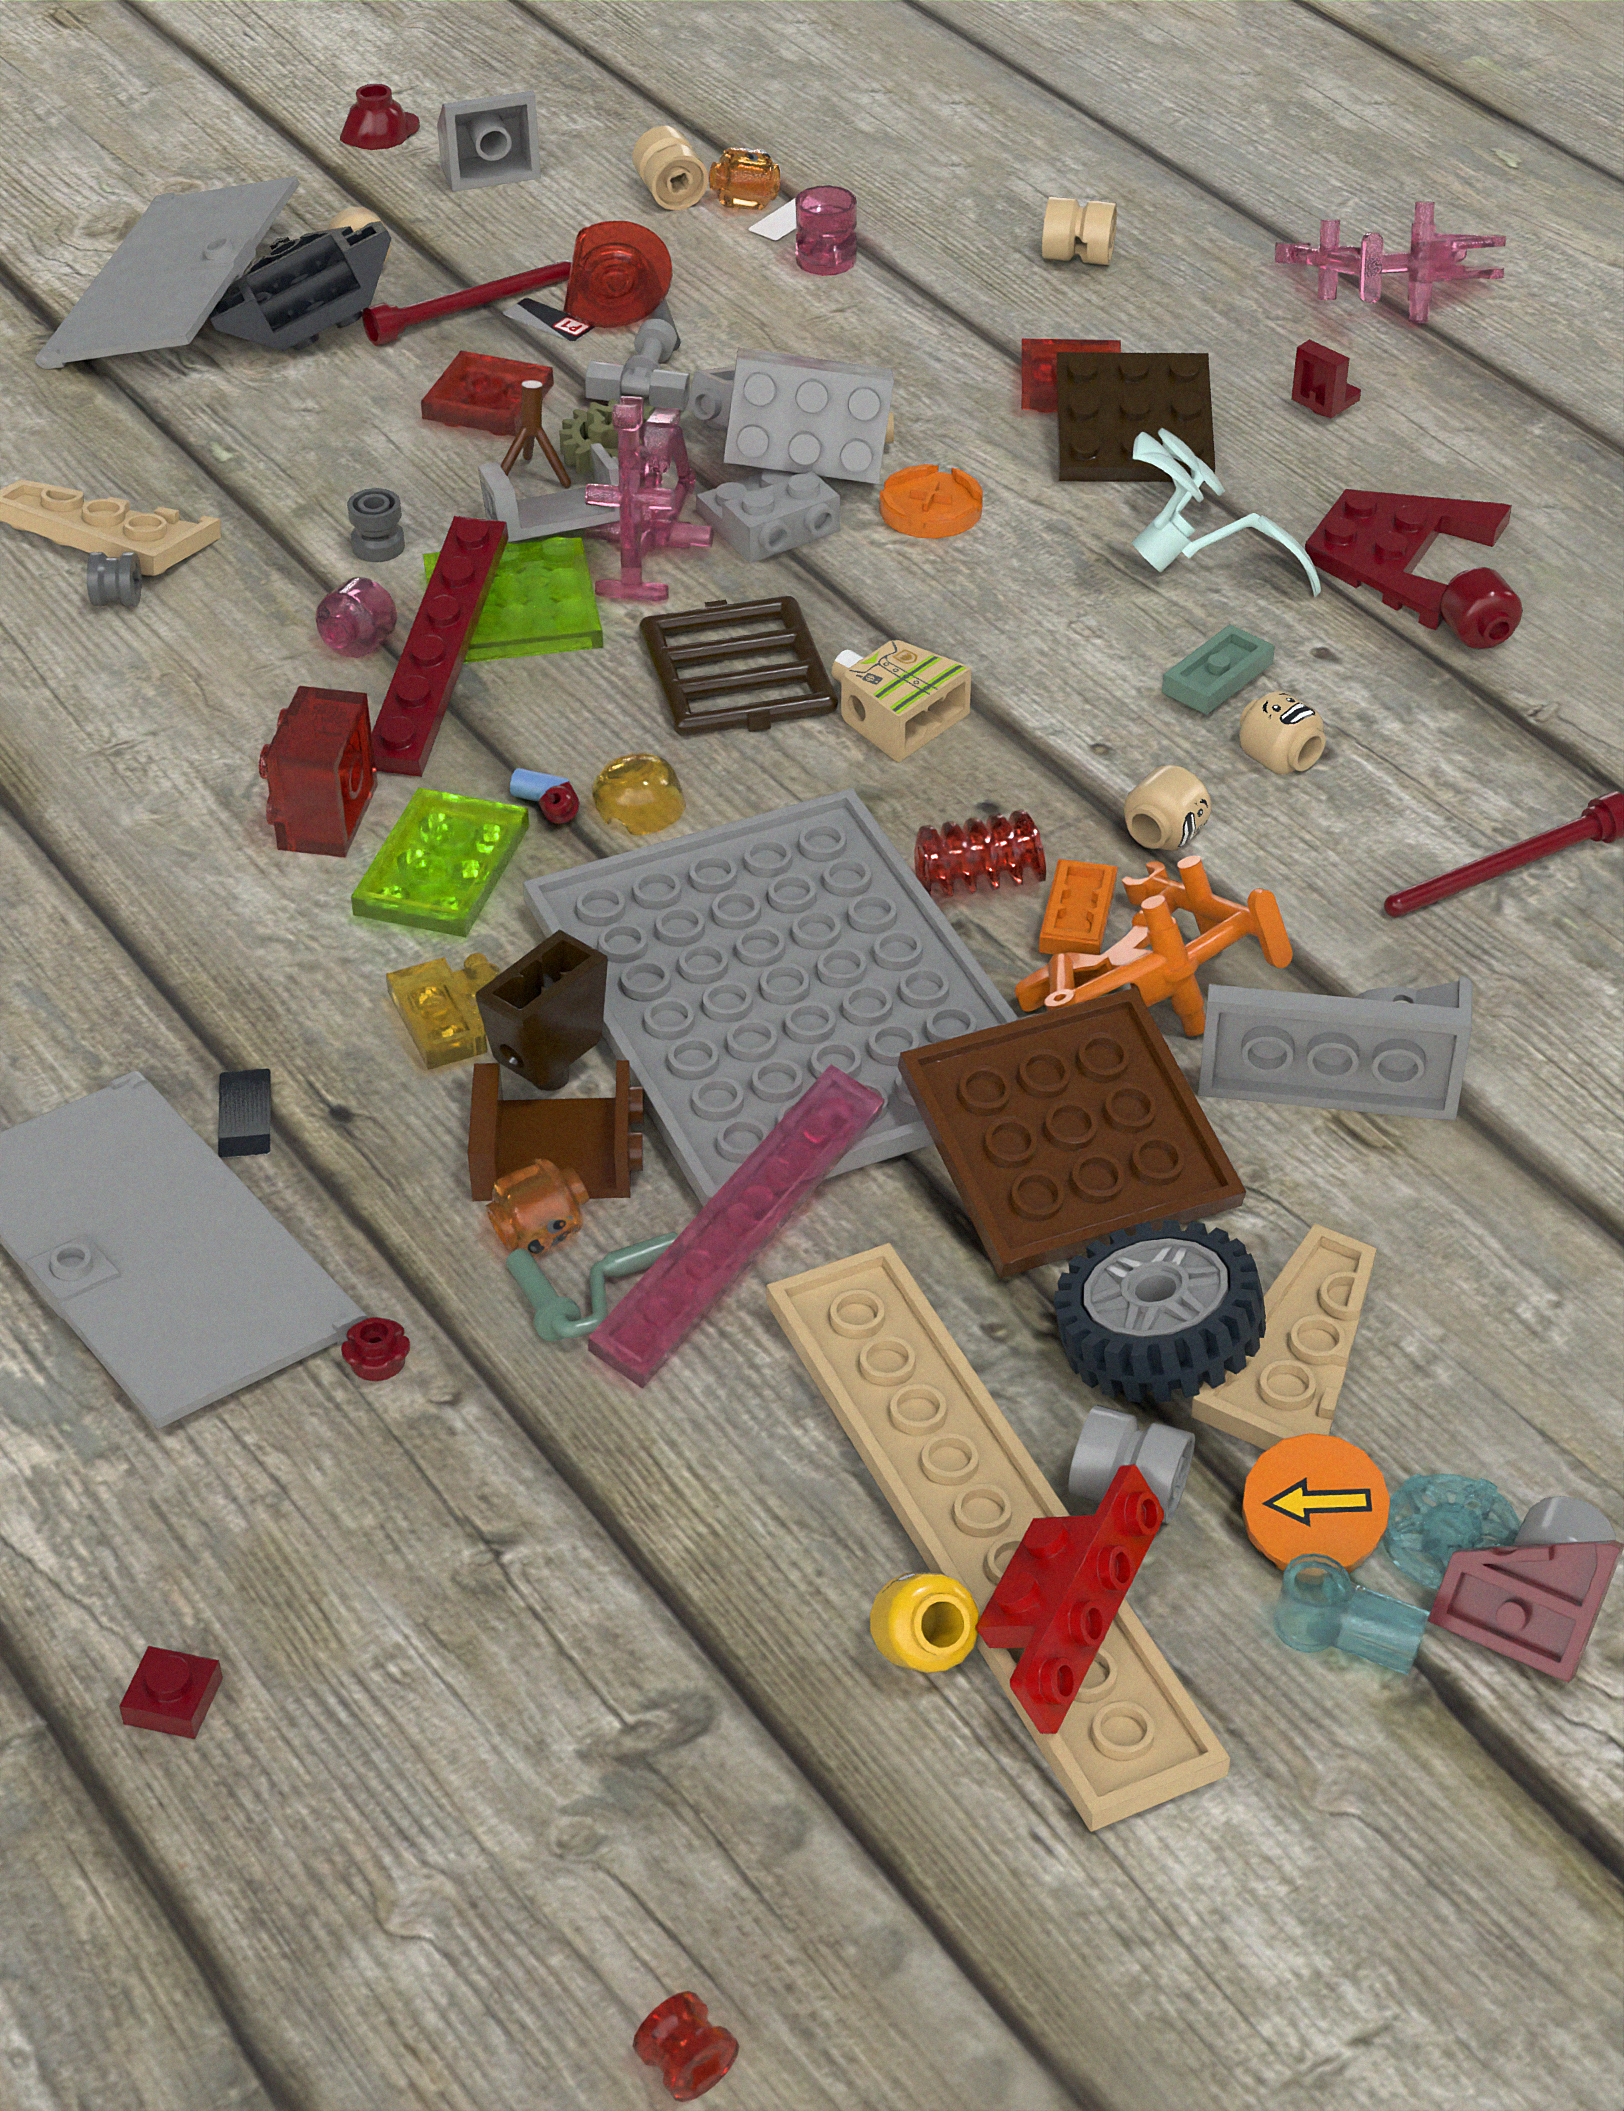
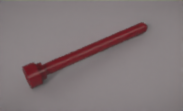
M565 260L402 308H398L396 305L389 306L387 303L376 304L363 309V326L372 344L375 346L396 341L398 335L404 332L405 327L571 279L574 276L575 267L570 261Z
M1612 791L1592 799L1588 803L1587 808L1582 811L1581 817L1393 893L1386 898L1384 909L1391 917H1401L1585 840L1591 839L1595 842L1602 840L1604 843H1611L1624 838V795L1618 791Z

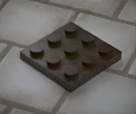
M1056 353L1059 481L1173 482L1172 477L1159 467L1139 459H1133L1134 441L1141 432L1147 433L1163 446V441L1158 434L1161 428L1183 441L1194 455L1202 460L1215 474L1208 353ZM1173 458L1191 477V468L1186 463Z

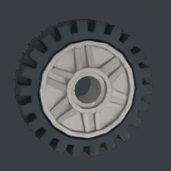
M1164 1220L1161 1231H1152L1150 1222L1135 1224L1137 1235L1128 1237L1123 1228L1109 1233V1246L1096 1240L1086 1247L1087 1258L1076 1255L1068 1263L1069 1273H1061L1057 1282L1059 1291H1055L1054 1296L1061 1341L1069 1365L1074 1373H1080L1082 1382L1091 1388L1099 1384L1104 1395L1116 1398L1124 1389L1127 1401L1142 1403L1146 1392L1151 1391L1154 1394L1155 1402L1158 1403L1171 1401V1390L1181 1388L1184 1397L1189 1398L1200 1394L1199 1382L1205 1381L1212 1389L1225 1383L1224 1369L1237 1375L1246 1367L1245 1356L1255 1357L1260 1349L1259 1338H1264L1266 1331V1314L1256 1263L1252 1254H1247L1245 1245L1237 1238L1230 1241L1228 1232L1216 1227L1208 1234L1204 1223L1191 1221L1186 1230L1181 1231L1179 1220Z

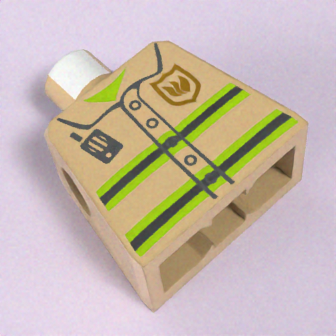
M900 640L889 641L866 657L847 649L842 651L833 663L832 677L841 683V715L844 721L897 762H901L970 714L971 668Z

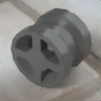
M91 552L87 563V590L91 605L105 606L109 601H120L125 606H138L142 589L141 565L138 554L136 552H123L120 557H108L104 552Z

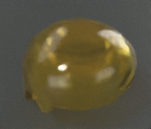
M636 751L610 760L601 769L591 786L593 802L603 821L609 824L612 817L617 818L625 825L631 835H643L663 830L676 822L686 807L679 779L671 764L659 756L646 752Z

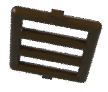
M781 596L727 604L726 599L705 602V608L647 616L639 623V631L673 728L681 736L747 727L749 732L771 729V723L830 714L838 707V698L797 600L792 596ZM776 619H781L785 627L782 630L669 647L665 636ZM794 650L798 659L795 662L683 679L679 678L676 669ZM807 682L811 694L696 712L691 711L688 700Z

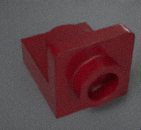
M1310 339L1299 345L1296 350L1291 400L1310 408L1318 415L1326 416L1330 419L1360 401L1361 389L1347 383L1350 358Z

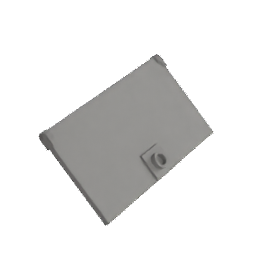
M297 176L175 196L174 192L157 195L46 345L36 355V363L43 369L64 367L66 362L190 344L231 283L244 275V270L256 254L255 248L300 185Z
M134 1071L110 1081L111 1086L0 1132V1243L27 1274L28 1280L60 1318L65 1319L156 1429L164 1427L334 1343L337 1346L347 1341V1331L356 1323L369 1318L141 1072Z

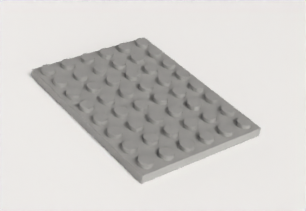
M853 788L522 882L524 901L546 939L560 929L607 955L608 967L602 1035L617 1060H629L632 1086H643L644 1107L708 1216L934 1144L898 1069L900 1052L1019 1020Z

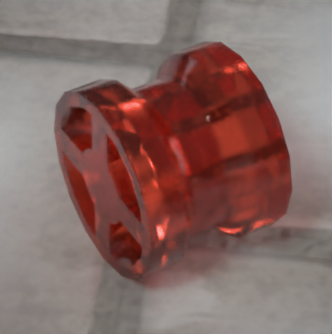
M691 1991L677 1993L657 2006L641 2023L634 2035L632 2045L635 2053L645 2065L660 2068L664 2073L662 2082L665 2089L679 2102L694 2100L714 2087L732 2067L740 2047L737 2039L727 2028L711 2024L708 2020L709 2010L707 2005L697 1993Z

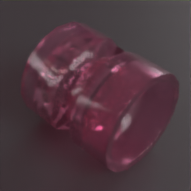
M831 185L815 186L800 192L795 198V223L798 230L796 234L797 265L803 271L821 276L847 272L857 262L856 232H854L857 226L856 196L847 189Z

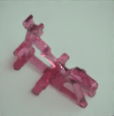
M1416 201L1414 223L1411 225L1410 251L1383 252V238L1379 233L1368 232L1363 236L1361 247L1339 246L1340 219H1321L1320 246H1311V242L1297 241V244L1275 242V262L1283 264L1299 263L1319 267L1317 299L1320 300L1337 299L1338 271L1359 275V297L1363 302L1375 303L1379 300L1382 274L1409 273V322L1425 323L1429 319V302L1432 301L1433 282L1504 278L1503 267L1456 265L1455 263L1461 262L1466 258L1467 249L1506 246V236L1436 233V223H1434L1435 202Z
M621 396L620 405L614 404L613 428L614 431H618L619 485L588 483L585 489V503L590 506L619 507L620 521L585 527V536L587 539L607 540L608 543L620 544L621 580L603 579L596 581L595 594L597 596L651 601L666 600L669 598L668 585L642 582V562L647 554L653 552L655 546L689 549L690 546L711 548L713 545V526L692 525L691 522L678 521L688 494H693L695 488V470L690 468L683 430L679 426L681 421L680 408L657 407L647 422L643 423V397ZM672 450L679 479L675 490L662 488L663 472L667 473L670 468ZM640 478H645V487H640Z

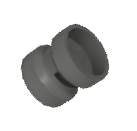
M382 488L364 489L351 496L347 502L349 521L355 527L351 533L353 553L359 559L367 562H384L398 557L405 548L403 528L398 524L402 516L399 496L393 491Z

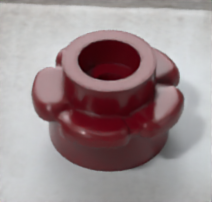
M380 1317L367 1318L356 1323L347 1331V1341L341 1346L342 1357L351 1365L352 1371L358 1377L368 1381H382L395 1376L401 1371L405 1364V1358L410 1351V1340L408 1337L403 1336L405 1333L404 1328L398 1322Z

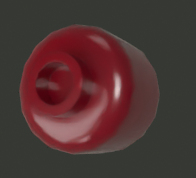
M1487 567L1472 568L1458 573L1448 583L1440 602L1442 618L1465 646L1477 650L1493 648L1507 640L1520 624L1523 613L1519 596L1496 570Z

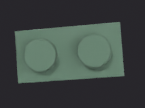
M1229 624L1163 674L1162 693L1208 715L1273 664L1275 645Z

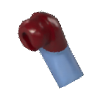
M517 768L514 771L510 782V793L512 796L537 801L545 817L556 824L570 822L576 817L580 802L568 778Z

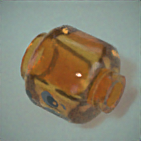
M741 147L727 148L720 156L719 162L711 164L709 186L711 190L716 191L719 202L726 208L763 210L769 201L775 200L780 187L779 165L773 163L771 156L765 150Z
M540 1157L498 1179L491 1189L492 1202L485 1205V1210L493 1229L509 1252L523 1248L527 1249L533 1257H536L574 1237L581 1231L584 1218L580 1206L589 1202V1196L582 1181L572 1167L560 1171L553 1162Z

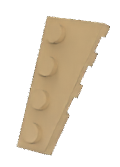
M20 479L0 490V521L10 524L16 530L30 531L50 538L55 544L72 546L89 553L104 552L108 557H120L123 552H136L140 560L141 575L155 576L162 574L167 568L221 538V519L203 515L199 519V524L179 520V510L158 506L154 510V514L130 510L129 500L109 497L108 499H94L87 502L84 501L83 491Z
M1314 1223L1264 1295L1266 1331L1264 1338H1259L1260 1349L1255 1357L1245 1356L1246 1367L1237 1375L1224 1369L1226 1382L1214 1389L1204 1382L1199 1389L1200 1394L1195 1395L1193 1398L1191 1417L1266 1451L1282 1439L1308 1433L1330 1436L1374 1268L1377 1248Z

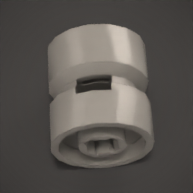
M1094 1405L1088 1414L1077 1442L1069 1475V1492L1072 1495L1101 1503L1121 1465L1135 1464L1159 1500L1164 1511L1162 1523L1168 1524L1175 1515L1187 1482L1194 1453L1195 1435L1194 1433L1152 1423L1144 1432H1141L1136 1416L1101 1405Z

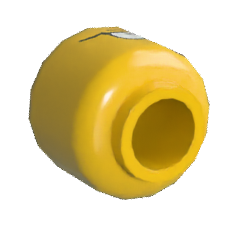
M903 1573L888 1581L875 1596L870 1611V1633L877 1649L892 1664L924 1673L945 1672L962 1663L974 1648L979 1633L975 1628L979 1621V1610L972 1594L956 1579L940 1573Z

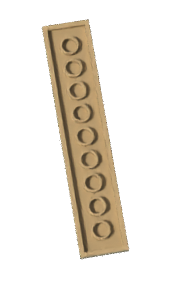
M890 1243L767 1284L766 1301L768 1307L931 1573H940L958 1580L972 1594L979 1610L980 1619L1033 1518L1070 1516V1514ZM1125 1598L1056 1734L1039 1733L1010 1688V1678L1026 1648H988L978 1633L975 1643L1090 1832L1228 1776L1230 1756Z

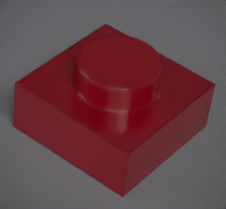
M148 1646L119 1705L123 1724L195 1739L223 1679L219 1660Z

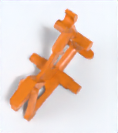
M1199 856L1185 857L1178 862L1177 867L1183 883L1169 879L1163 863L1151 861L1146 864L1149 873L1148 877L1133 879L1127 876L1122 879L1129 902L1133 905H1141L1142 908L1132 919L1133 929L1101 955L1068 952L1065 954L1057 953L1052 956L1047 965L1016 985L1015 996L1020 1009L1029 1012L1045 1005L1047 1011H1052L1098 998L1124 984L1130 983L1131 988H1137L1147 1008L1170 998L1174 1013L1179 1015L1185 1034L1187 1036L1200 1035L1204 1033L1206 1016L1203 1010L1204 1000L1194 974L1198 966L1248 934L1258 937L1265 960L1269 965L1276 968H1285L1290 964L1293 952L1275 896L1266 889L1256 888L1248 896L1247 907L1212 893L1201 857ZM1178 908L1194 914L1201 934L1186 945H1184L1176 919L1171 917V914ZM1151 944L1153 950H1145L1144 948Z

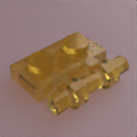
M483 953L469 955L464 961L465 969L452 972L448 962L443 957L386 974L388 993L428 1070L488 1053L486 1032L478 1005L471 1007L468 1000L473 998L476 1000L475 993L502 972L497 965L489 963Z

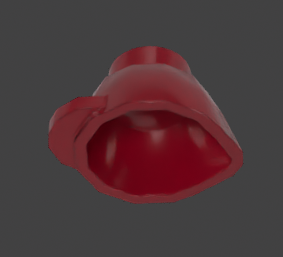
M367 84L356 90V102L350 107L340 134V141L367 150L389 149L402 144L411 134L418 131L420 128L419 117L413 113L405 112L400 103L392 99V90L389 86L384 84Z

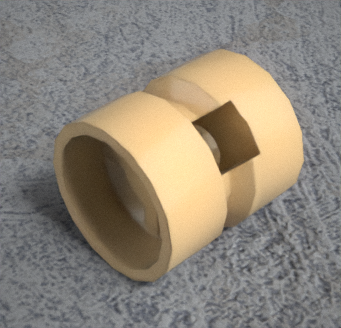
M660 126L650 129L639 138L632 153L633 165L656 202L665 209L675 211L687 209L697 203L706 191L708 172L684 134L674 127Z
M1050 196L1047 202L1043 226V259L1070 261L1074 255H1079L1083 263L1110 265L1116 234L1117 203L1090 200L1083 207L1079 205L1076 198Z

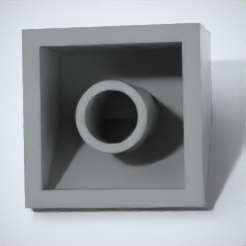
M533 90L444 103L442 105L437 123L440 163L452 192L541 179L536 95Z

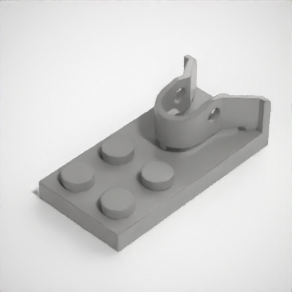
M1460 975L1459 981L1418 990L1404 986L1381 987L1367 990L1355 998L1209 984L1198 1096L1456 1121L1472 1031V981L1470 978ZM1403 1000V1001H1407V1002H1409V1003H1402V1002H1396V1001Z

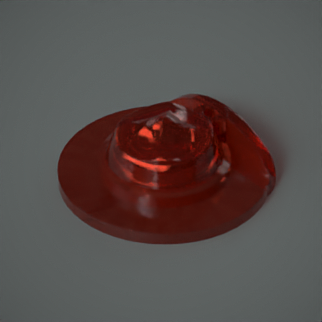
M605 221L581 229L575 240L563 312L585 324L602 328L630 325L650 315L663 302L672 283L673 267L669 251L664 242L650 229L629 221Z

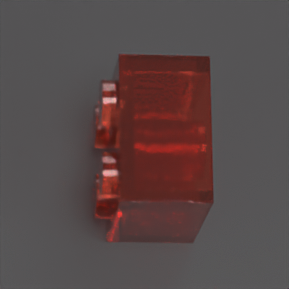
M298 686L289 707L281 709L277 721V731L271 743L264 744L259 758L260 777L267 779L269 789L266 819L269 825H274L278 850L346 858L378 786L367 693Z

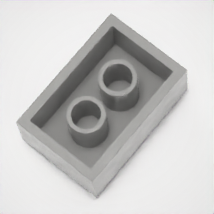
M738 347L723 463L796 473L813 471L818 476L879 484L894 384L892 369Z

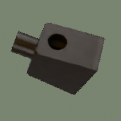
M559 929L475 993L476 1002L492 1055L497 1062L530 1081L540 1090L554 1091L564 1087L569 1081V1066L594 1047L602 1036L608 967L607 955Z

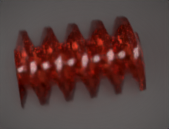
M1023 809L1013 811L1008 821L1005 816L996 813L988 817L985 825L979 818L972 817L965 820L962 829L956 822L947 821L942 824L939 834L929 824L921 826L916 835L914 849L916 877L930 896L932 884L938 883L945 898H952L955 880L957 879L962 880L969 895L975 894L977 892L978 876L981 875L985 876L992 891L1000 889L1001 873L1005 871L1008 872L1015 887L1023 885L1024 869L1028 867L1031 868L1038 883L1046 881V856L1040 832L1030 815Z

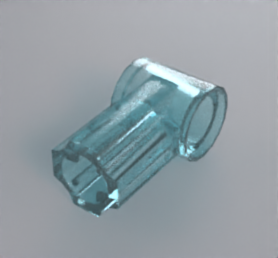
M1312 1553L1294 1558L1285 1568L1275 1608L1273 1626L1277 1636L1283 1643L1297 1651L1307 1653L1320 1652L1332 1646L1409 1675L1418 1654L1431 1612L1352 1583L1348 1572L1338 1561L1326 1555Z

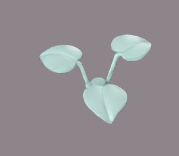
M1161 428L1158 431L1163 441V446L1145 432H1141L1136 437L1133 447V459L1151 463L1164 470L1172 477L1176 487V491L1163 511L1131 542L1141 555L1159 572H1162L1181 552L1190 559L1199 549L1246 527H1253L1288 547L1304 566L1314 597L1321 592L1317 572L1305 549L1289 533L1263 515L1259 516L1256 513H1252L1192 542L1189 537L1196 530L1180 512L1192 496L1199 503L1204 499L1199 490L1203 481L1218 496L1225 492L1222 484L1213 471L1196 457L1183 441L1167 430ZM1173 458L1186 463L1191 468V477Z

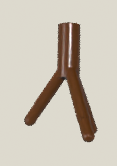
M533 380L524 381L521 386V427L501 464V468L506 476H508L522 448L523 458L530 460L533 456L536 438L561 485L568 488L571 485V480L542 428V383Z

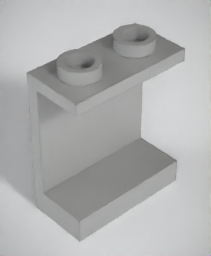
M600 443L591 444L590 450L596 485L516 500L515 489L498 462L477 466L486 517L488 520L507 522L509 535L507 542L627 520L624 502L632 501L629 475L626 469L620 470L617 457L611 458Z

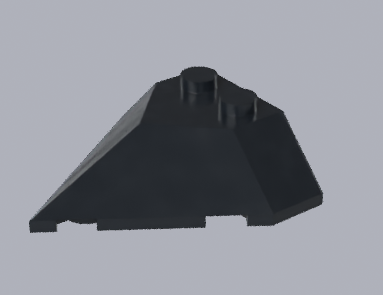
M381 221L368 223L355 232L351 226L306 233L300 239H293L291 241L289 237L277 238L270 245L272 250L266 256L259 257L244 272V275L227 289L230 297L219 301L209 315V318L217 331L282 351L293 347L295 351L304 349L320 338L319 332L336 324L337 328L346 327L363 316L361 310L371 306L391 237Z

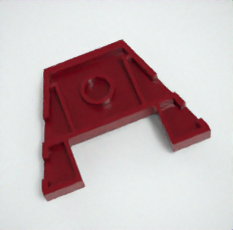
M1345 489L1306 541L1305 551L1314 566L1354 588H1358L1363 582L1383 593L1382 603L1396 611L1402 609L1403 605L1420 614L1418 623L1427 628L1437 630L1444 620L1440 610V602L1447 584L1411 573L1439 533L1493 547L1509 524L1512 505Z

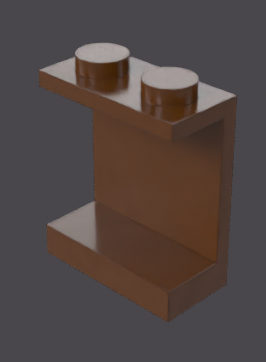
M616 1060V1097L503 1100L500 1063H474L468 1141V1164L472 1201L630 1198L631 1171H643L642 1131L632 1132V1125H644L643 1086H631L629 1060Z

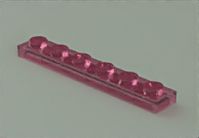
M830 1064L589 1336L587 1350L643 1389L882 1113L884 1099Z

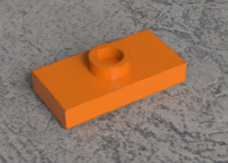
M1058 859L1040 933L1039 953L1055 955L1057 953L1074 952L1101 955L1117 883V866Z

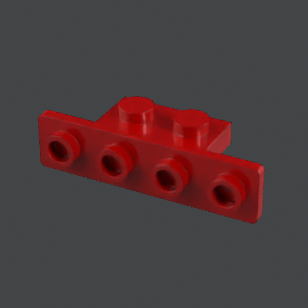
M1135 1464L1121 1465L1095 1515L1033 1518L975 1627L988 1648H1026L1009 1683L1013 1693L1041 1734H1056L1164 1519V1511L1158 1498L1152 1492Z

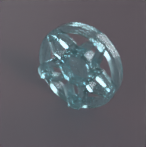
M1416 1474L1405 1480L1404 1485L1391 1496L1387 1529L1382 1540L1390 1559L1403 1573L1425 1586L1439 1590L1454 1551L1459 1548L1512 1546L1521 1525L1513 1507L1497 1492V1486L1484 1478L1475 1480L1455 1474H1432L1426 1476ZM1447 1493L1456 1494L1453 1503L1449 1502ZM1422 1496H1427L1437 1505L1434 1507L1424 1502ZM1472 1500L1481 1503L1480 1506L1473 1510L1464 1507V1505ZM1409 1503L1413 1514L1395 1522L1399 1512ZM1491 1511L1497 1516L1501 1523L1497 1522L1494 1519H1489ZM1413 1531H1418V1532H1421V1535L1408 1534V1533L1413 1532ZM1481 1536H1490L1496 1540L1485 1539ZM1408 1551L1428 1552L1433 1557L1438 1569L1422 1563Z

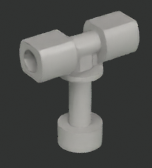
M649 319L642 323L634 341V347L638 355L629 358L625 365L591 360L585 376L586 398L606 401L616 399L617 402H621L624 394L649 397V406L685 411L690 395V373L662 370L658 364L668 360L673 352L677 341L674 328L664 320Z

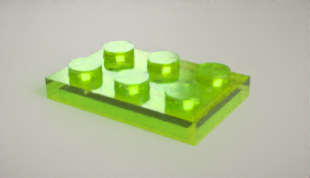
M418 787L351 896L353 915L466 938L530 827L528 808Z

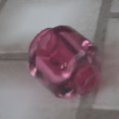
M354 577L342 582L322 599L317 606L315 621L317 630L328 647L342 656L359 658L371 653L389 638L396 628L398 616L395 603L389 592L379 583L369 578Z

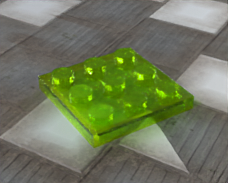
M553 537L539 542L507 543L463 663L603 648L602 626L582 537ZM441 551L423 554L427 586Z

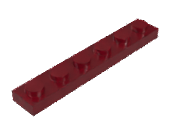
M462 516L453 517L369 739L372 771L422 777L509 538L507 522Z

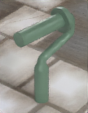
M673 1231L609 1252L590 1269L589 1278L593 1315L581 1318L580 1309L571 1298L558 1296L527 1249L521 1248L511 1252L506 1259V1265L536 1311L533 1325L539 1336L547 1341H558L564 1338L573 1339L597 1332L607 1324L606 1276L619 1278L683 1256V1246L678 1234Z

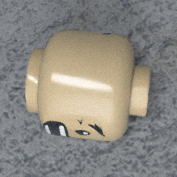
M1277 690L1265 694L1260 699L1251 701L1245 707L1240 717V747L1247 756L1273 773L1287 774L1295 770L1305 771L1315 764L1324 750L1326 737L1322 717L1315 709L1290 693Z
M1171 764L1155 768L1128 793L1124 803L1125 821L1131 836L1144 847L1176 851L1186 844L1207 823L1212 810L1210 795L1202 781L1186 768Z

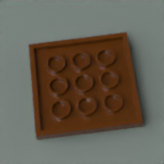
M1136 987L900 1052L898 1069L999 1278L1087 1253L1086 1247L1096 1240L1109 1246V1233L1122 1228L1128 1237L1137 1235L1135 1224L1150 1222L1152 1231H1160L1164 1220H1179V1224L1234 1209L1243 1204L1246 1190Z

